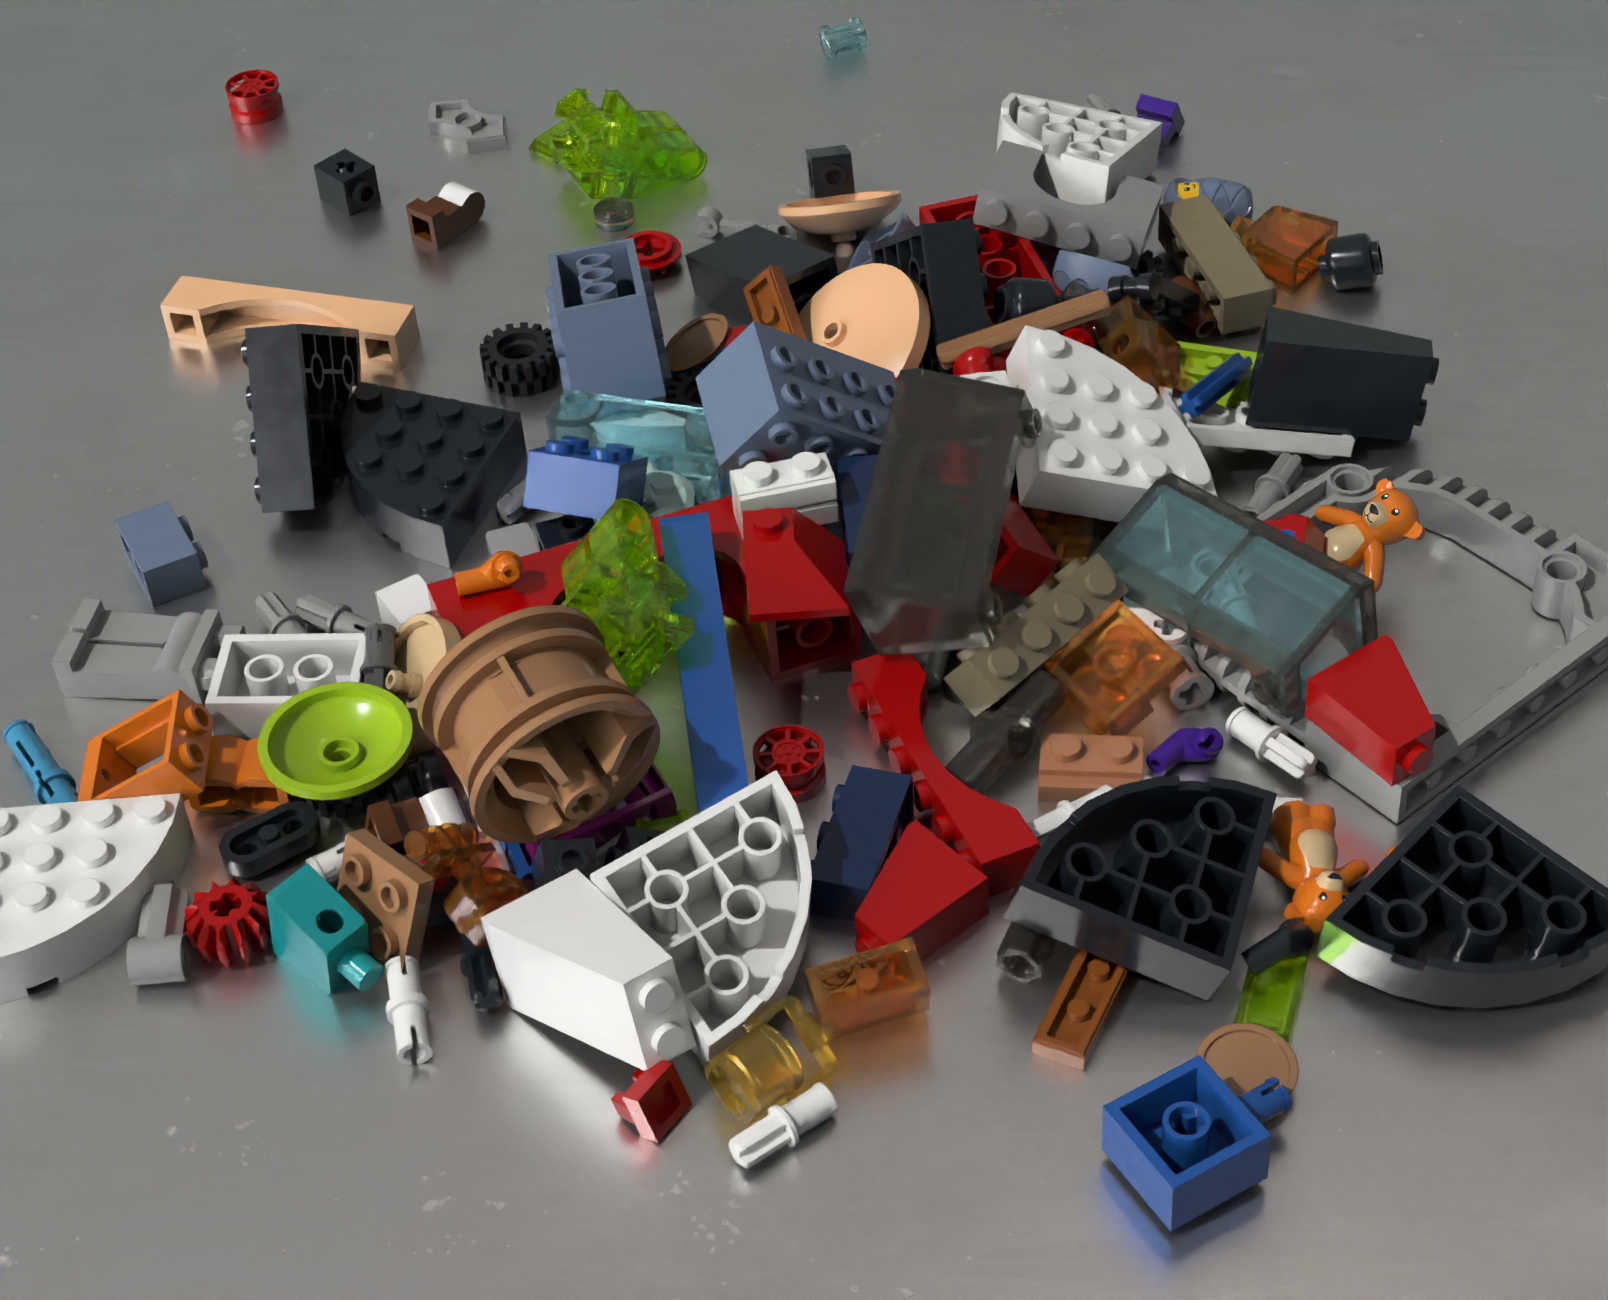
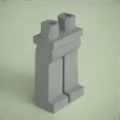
M83 598L68 627L70 632L65 633L51 660V664L63 697L160 700L180 689L193 701L203 705L209 691L224 635L246 634L244 626L223 625L219 610L205 609L203 615L195 612H184L179 616L105 610L101 599Z

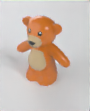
M1382 479L1377 483L1376 496L1369 500L1362 515L1331 505L1317 507L1315 516L1322 523L1337 527L1328 530L1324 534L1327 538L1321 591L1315 592L1321 599L1327 601L1341 589L1352 575L1365 565L1363 574L1365 591L1370 594L1377 593L1383 583L1385 565L1384 545H1392L1405 539L1419 541L1425 536V528L1419 523V511L1414 501L1407 494L1396 489L1394 484L1388 479Z
M1300 800L1288 801L1273 811L1269 823L1270 837L1281 856L1263 847L1258 866L1285 885L1295 889L1292 903H1289L1283 911L1286 920L1299 919L1304 924L1309 925L1313 934L1321 935L1324 920L1349 895L1348 888L1364 879L1369 871V864L1365 860L1354 859L1341 868L1335 869L1338 847L1334 837V829L1336 827L1334 808L1326 804L1309 806Z

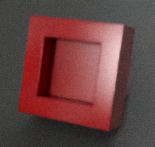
M661 1060L645 1071L638 1068L632 1075L634 1083L625 1093L617 1091L611 1098L619 1116L634 1124L640 1136L657 1143L692 1105L673 1062Z

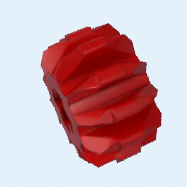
M234 876L227 885L219 886L212 881L211 890L208 893L194 892L193 905L184 909V921L187 928L185 934L189 946L193 947L195 953H200V957L205 960L207 965L220 960L227 969L234 960L241 958L250 964L253 952H268L271 931L266 901L267 891H261V888L257 886L254 880L241 885Z

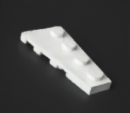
M1156 386V393L1177 413L1196 440L1199 448L1205 445L1222 447L1231 452H1244L1246 449L1265 450L1277 456L1284 452L1289 454L1290 452L1306 453L1319 459H1331L1333 456L1351 457L1355 442L1352 435L1245 425L1247 402L1242 401L1237 409L1215 403L1199 417L1192 418L1188 412L1182 414L1179 411L1178 406L1182 404L1180 398L1171 397L1172 388Z

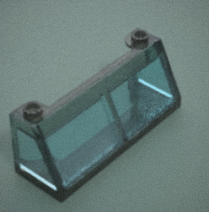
M1172 472L1157 479L1086 560L1087 562L1095 554L1099 553L1129 589L1124 595L1125 597L1250 670V689L1254 698L1261 705L1269 707L1287 719L1305 709L1308 678L1378 639L1374 580ZM1123 596L1112 606L1123 605Z

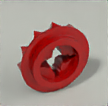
M642 231L625 238L634 239L640 268L648 267L650 275L654 273L664 275L666 269L676 268L678 259L682 258L681 244L671 234L660 231ZM649 251H652V255L646 256Z

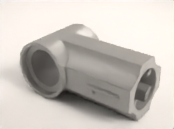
M173 884L154 885L153 890L144 896L137 937H131L127 944L126 964L131 985L140 986L189 981L192 959L191 948L185 934L187 928L184 921V909L192 905L189 891L180 890Z

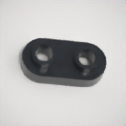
M300 801L287 802L230 830L223 836L219 845L225 869L232 875L239 877L255 876L309 849L318 841L321 835L317 812L308 803Z

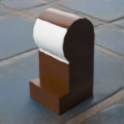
M450 182L442 188L438 196L433 197L427 202L416 198L406 205L412 240L436 251L441 250L480 220L485 208L484 196L480 192L458 182Z
M453 787L437 789L420 798L414 797L394 804L384 800L368 805L365 829L399 854H424L459 841L469 834L472 829L459 793Z

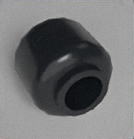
M1366 233L1329 239L1326 244L1325 254L1318 255L1321 280H1330L1331 286L1337 292L1373 286L1376 283L1377 275L1383 274L1384 271L1379 242L1372 241Z
M1013 277L1004 284L1003 288H999L996 291L993 302L994 318L997 323H1003L1059 304L1063 300L1060 295L1056 294L1053 284L1048 279Z

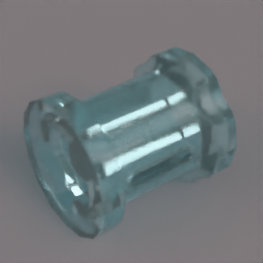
M857 16L851 17L848 23L834 27L823 25L819 30L822 49L829 59L836 58L838 53L855 48L858 51H862L867 48V33L862 20Z

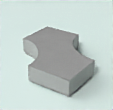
M468 99L429 103L428 125L430 135H445L459 139L467 146L468 153L507 149L506 117L503 115H489L478 112L469 105Z

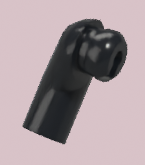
M1288 919L1279 926L1278 930L1240 954L1249 969L1257 977L1281 961L1307 955L1313 947L1315 937L1309 925L1304 924L1299 919Z

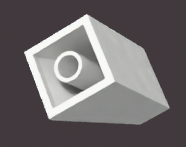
M577 868L481 917L506 1002L512 1009L643 1071L648 1070L661 1060L670 1061L696 1046L673 957Z

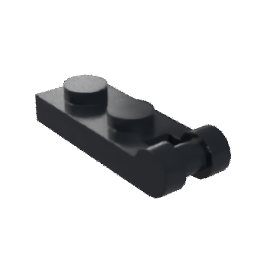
M1156 273L1140 274L1138 279H1133L1127 275L1111 276L1108 281V295L1112 302H1127L1129 300L1139 305L1140 311L1157 313L1158 319L1179 320L1183 319V313L1199 312L1200 294Z

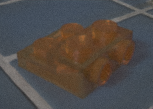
M1119 599L1044 663L1053 681L1047 686L1048 689L1066 709L1075 703L1083 711L1079 719L1092 735L1126 736L1154 711L1150 701L1187 669L1184 659Z

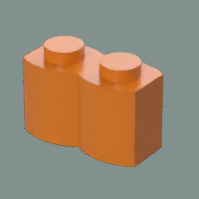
M230 735L211 736L204 791L191 797L189 802L192 809L206 813L224 814L244 810L254 814H263L279 805L293 802L295 796L276 787L265 775L258 757V738L247 741Z

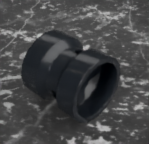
M434 749L417 754L414 761L404 763L394 775L387 779L395 803L414 797L420 798L429 792L448 787L443 767Z

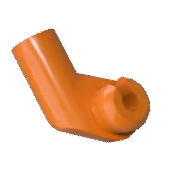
M499 551L480 567L455 572L454 576L459 597L504 588L520 579L523 572L521 557L512 551Z

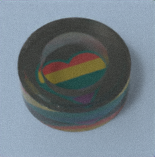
M610 197L603 199L593 209L595 225L604 232H621L630 228L635 222L634 206L625 198Z

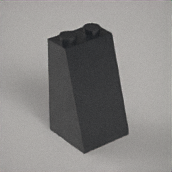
M752 225L685 255L694 293L715 312L725 316L727 322L733 327L750 325L753 322L742 288L770 265L782 267L798 314L818 290L839 275L835 255L758 225Z
M1269 306L1248 386L1245 425L1409 441L1413 426L1421 427L1425 417L1427 400L1421 399L1425 385H1433L1438 372L1439 358L1433 357L1432 340Z

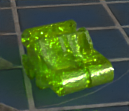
M574 89L557 103L554 116L556 118H565L570 124L568 134H550L547 146L590 199L604 198L607 181H613L620 189V199H634L651 186L652 180H691L700 176L707 166L706 153L668 112L636 110L618 90L605 89L601 108L596 107L588 98L590 92L588 89Z
M620 498L615 500L591 528L589 533L584 536L563 561L562 576L566 599L560 605L580 610L594 621L602 634L605 650L609 654L612 663L628 688L636 695L695 633L692 617L670 612V607L677 600L685 601L688 598L686 584L666 563L658 561L652 525L647 512L638 503L630 499ZM619 651L625 652L624 655L619 658Z

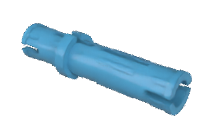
M24 719L10 723L3 732L4 742L10 747L22 768L34 783V793L41 804L77 802L78 793L76 792V782L73 776L66 769L60 768L49 749H47L35 731L31 722L28 724L27 720Z

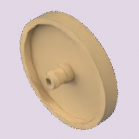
M424 613L412 616L398 628L395 638V665L399 670H391L385 680L386 689L394 692V695L405 704L411 715L414 728V742L407 758L409 760H414L417 754L435 747L427 738L419 723L417 715L418 700L422 687L431 671L448 651L461 641L459 632L453 623L447 619Z

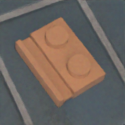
M1041 733L1038 801L1068 800L1072 802L1099 789V787L1105 784L1114 789L1120 785L1143 780L1144 736Z

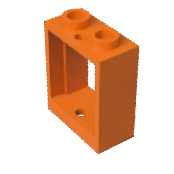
M178 689L88 740L77 802L181 793L184 802L204 791L214 717L209 714L203 705L196 703L182 690ZM164 754L163 760L136 774L138 768Z

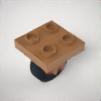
M364 828L347 833L337 892L367 922L370 953L385 964L390 959L400 956L402 974H404V972H407L405 955L415 957L418 962L420 960L426 926L448 923L459 915L467 893L465 877L454 865L440 858L423 853L399 854Z

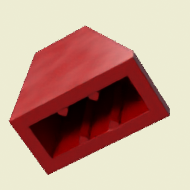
M1385 634L1308 678L1305 717L1390 786L1396 785L1411 775L1416 776L1422 773L1429 766L1433 759L1436 724L1393 639Z
M914 820L907 825L855 914V949L857 954H881L890 951L888 956L875 967H879L878 969L890 980L895 981L989 914L988 877L917 820Z

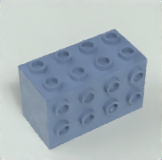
M627 238L548 254L552 286L546 287L552 340L556 358L559 359L565 399L574 398L577 414L587 412L591 415H599L608 411L611 407L629 403L634 406H645L655 402L659 397L666 396L663 380L672 379L659 312L649 268H640L634 239Z
M753 321L695 378L718 465L729 471L744 468L747 464L755 461L771 463L791 459L801 452H812L815 454L825 452L835 476L836 501L840 505L837 458L894 453L897 472H906L921 459L914 439L915 433L910 426L903 404V395L898 388L893 371Z

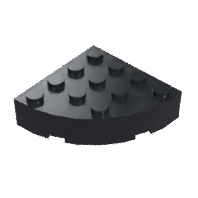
M973 218L921 224L870 244L873 263L888 264L898 268L913 279L926 296L930 311L929 337L923 358L912 379L938 389L949 405L956 403V398L950 392L947 385L949 376L953 375V369L945 370L942 368L937 357L936 347L941 343L993 326L990 318L986 317L984 300L988 296V284L985 275L980 273L978 255L982 251V240L978 229H974Z
M307 324L245 328L246 339L242 342L241 353L243 362L249 370L250 385L246 389V403L249 411L253 413L254 431L250 436V447L253 456L257 458L259 477L255 480L254 490L256 499L261 504L262 513L309 510L324 506L334 497L332 486L342 485L347 474L341 448V422L346 404L352 395V387L357 386L361 382L359 329Z
M358 383L346 404L341 422V448L350 489L358 511L370 527L382 538L388 536L400 543L402 551L420 560L447 568L453 566L527 455L520 412L442 398L415 391L385 387L373 383Z
M1158 776L1111 789L1086 801L1072 812L1065 822L1051 832L1019 879L1002 918L1208 1001L1232 969L1277 793L1235 780L1209 777L1206 782L1180 781L1179 776Z
M1457 784L1324 920L1315 955L1355 980L1389 994L1438 1006L1491 1008L1526 1004L1565 992L1599 974L1608 966V888Z

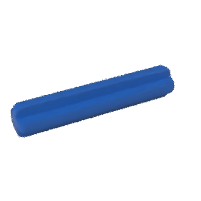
M1240 353L1230 356L1180 396L1182 404L1178 406L1179 411L1182 414L1188 412L1192 418L1199 417L1251 374L1249 367L1253 364L1249 356L1243 358Z

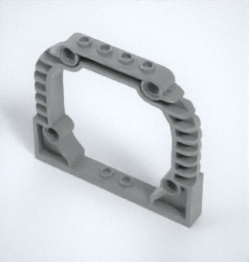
M1339 464L1317 478L1307 481L1300 489L1283 500L1276 501L1269 509L1251 521L1241 524L1234 532L1217 543L1207 546L1193 561L1191 608L1189 613L1191 633L1189 635V643L1198 657L1199 667L1206 676H1211L1215 680L1216 686L1225 693L1232 692L1235 694L1240 704L1246 708L1258 710L1263 720L1269 724L1276 723L1285 728L1289 738L1292 740L1299 739L1305 743L1304 748L1315 754L1318 759L1317 768L1397 824L1608 667V552L1576 533L1561 541L1556 538V532L1547 525L1537 527L1533 524V518L1527 513L1521 511L1518 513L1512 512L1510 504L1501 498L1492 500L1488 497L1487 490L1479 485H1473L1469 488L1463 486L1462 478L1447 474L1440 479L1433 478L1431 470L1413 469L1403 476L1393 477L1391 467L1368 470L1358 464ZM1385 478L1391 481L1396 489L1404 492L1414 501L1419 511V523L1424 528L1458 542L1533 589L1531 604L1534 610L1547 618L1560 620L1567 640L1565 646L1540 664H1532L1520 679L1507 688L1502 687L1498 689L1487 703L1457 725L1441 714H1431L1436 724L1431 763L1422 773L1416 776L1411 775L1394 786H1390L1305 717L1308 678L1312 677L1268 646L1254 655H1243L1238 651L1230 627L1223 624L1219 617L1221 606L1211 585L1212 578L1219 575V570L1228 568L1230 572L1236 571L1239 573L1248 595L1254 598L1255 589L1263 584L1256 575L1262 521L1280 519L1283 515L1299 514L1308 516L1318 529L1325 534L1328 530L1337 526L1322 523L1315 516L1317 507L1331 505L1362 515L1369 500L1376 496L1377 483Z

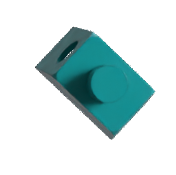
M308 863L266 895L273 953L327 994L336 993L348 982H351L361 992H365L379 981L384 968L370 956L367 922Z

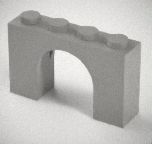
M1006 140L1002 141L980 185L973 215L974 224L1072 252L1129 266L1131 269H1137L1153 228L1165 185L1124 174L1115 196L1107 202L1094 205L1066 202L1046 193L1036 183L1043 151Z

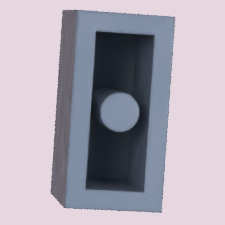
M168 501L115 519L125 555L153 607L207 588L202 569L209 567L205 552L199 541L191 543L194 541V537L185 515L177 517Z

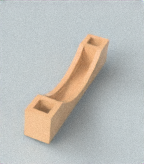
M181 275L160 304L169 339L208 344L226 338L245 335V328L288 324L359 329L360 361L362 365L402 370L421 340L415 307L409 304Z

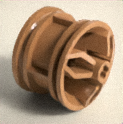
M542 605L506 614L478 628L457 643L438 662L426 679L418 700L417 715L419 723L427 738L440 748L461 781L470 800L471 813L478 826L489 837L505 843H533L555 838L581 827L606 813L626 797L641 781L653 763L660 744V727L657 719L649 707L637 699L626 685L605 650L604 639L594 621L582 611L567 606Z

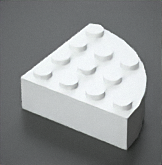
M1011 92L1003 100L1001 106L996 153L1003 140L1041 150L1043 154L1036 183L1043 191L1055 198L1070 203L1083 205L1100 204L1111 200L1115 196L1124 174L1146 179L1156 170L1163 122Z
M1025 325L1006 360L1007 377L1019 411L1014 436L1019 505L1196 535L1218 503L1212 474L1196 440L1177 413L1156 393V390L1150 384L1142 381L1125 366L1096 349L1065 337L1056 331L1042 330Z
M777 770L590 874L591 882L673 957L696 1046L692 1050L708 1074L741 1052L773 1018L793 985L806 948L811 907V862L808 844L804 835V826L796 802Z
M181 793L0 808V1004L29 996L27 988L40 985L57 977L59 983H62L83 973L117 951L138 932L144 896L153 890L154 885L173 884L175 886L187 862L193 832Z

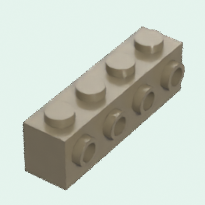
M1207 195L1159 205L1158 240L1182 276H1187L1189 279H1194L1198 282L1212 314L1218 321L1217 328L1221 334L1245 331L1264 325L1269 306L1272 307L1277 301L1275 285L1272 280H1267L1259 269L1256 258L1253 255L1250 256L1244 248L1239 234L1233 232L1229 227L1222 210L1217 209Z
M1099 553L1095 554L1084 564L1076 557L1054 575L1059 582L1055 588L1050 590L1044 583L1022 601L1028 609L1022 615L1018 616L1012 609L991 626L990 630L994 633L995 637L989 642L985 643L979 636L957 654L962 664L943 679L974 717L1002 698L1129 591Z

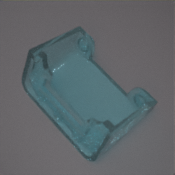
M571 390L565 392L554 401L545 417L549 440L561 441L562 436H575L589 439V447L606 448V443L634 446V454L648 456L658 470L676 472L690 480L696 494V505L732 495L729 470L718 465L704 408Z

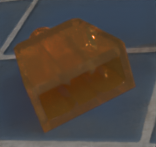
M1277 205L1268 209L1256 221L1238 215L1233 220L1230 228L1233 232L1239 234L1242 245L1250 256L1253 255L1256 258L1259 269L1267 280H1272L1276 288L1293 295L1319 271L1318 255L1325 254L1328 240L1337 237L1338 221Z
M1128 295L1113 305L1109 315L1094 320L1102 354L1125 366L1142 381L1150 384L1158 395H1160L1159 386L1173 389L1180 383L1181 345L1131 296Z

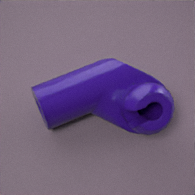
M1211 727L1204 729H1179L1146 757L1147 766L1154 774L1164 776L1179 762H1208L1216 758L1223 748V737L1218 730Z

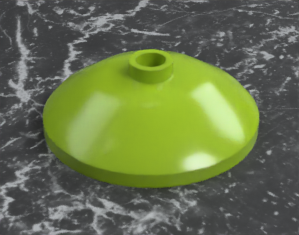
M330 683L308 689L293 696L269 716L259 734L257 745L258 757L267 778L276 787L291 795L313 800L345 799L360 795L377 787L401 768L413 746L414 728L407 707L391 692L366 683Z

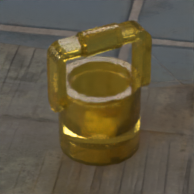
M788 995L777 999L744 1024L741 1030L745 1035L712 1057L704 1065L707 1082L717 1100L732 1117L741 1123L748 1124L784 1097L789 1102L812 1088L815 1083L824 1081L837 1070L838 1062L827 1045L829 1042L828 1038L812 1013H807L796 997ZM783 1008L791 1018L792 1026L808 1051L814 1054L822 1067L805 1081L801 1063L786 1039L776 1029L767 1024H762Z

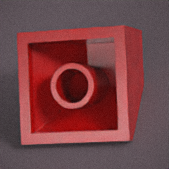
M764 508L761 510L743 511L749 623L850 616L845 542L794 508Z

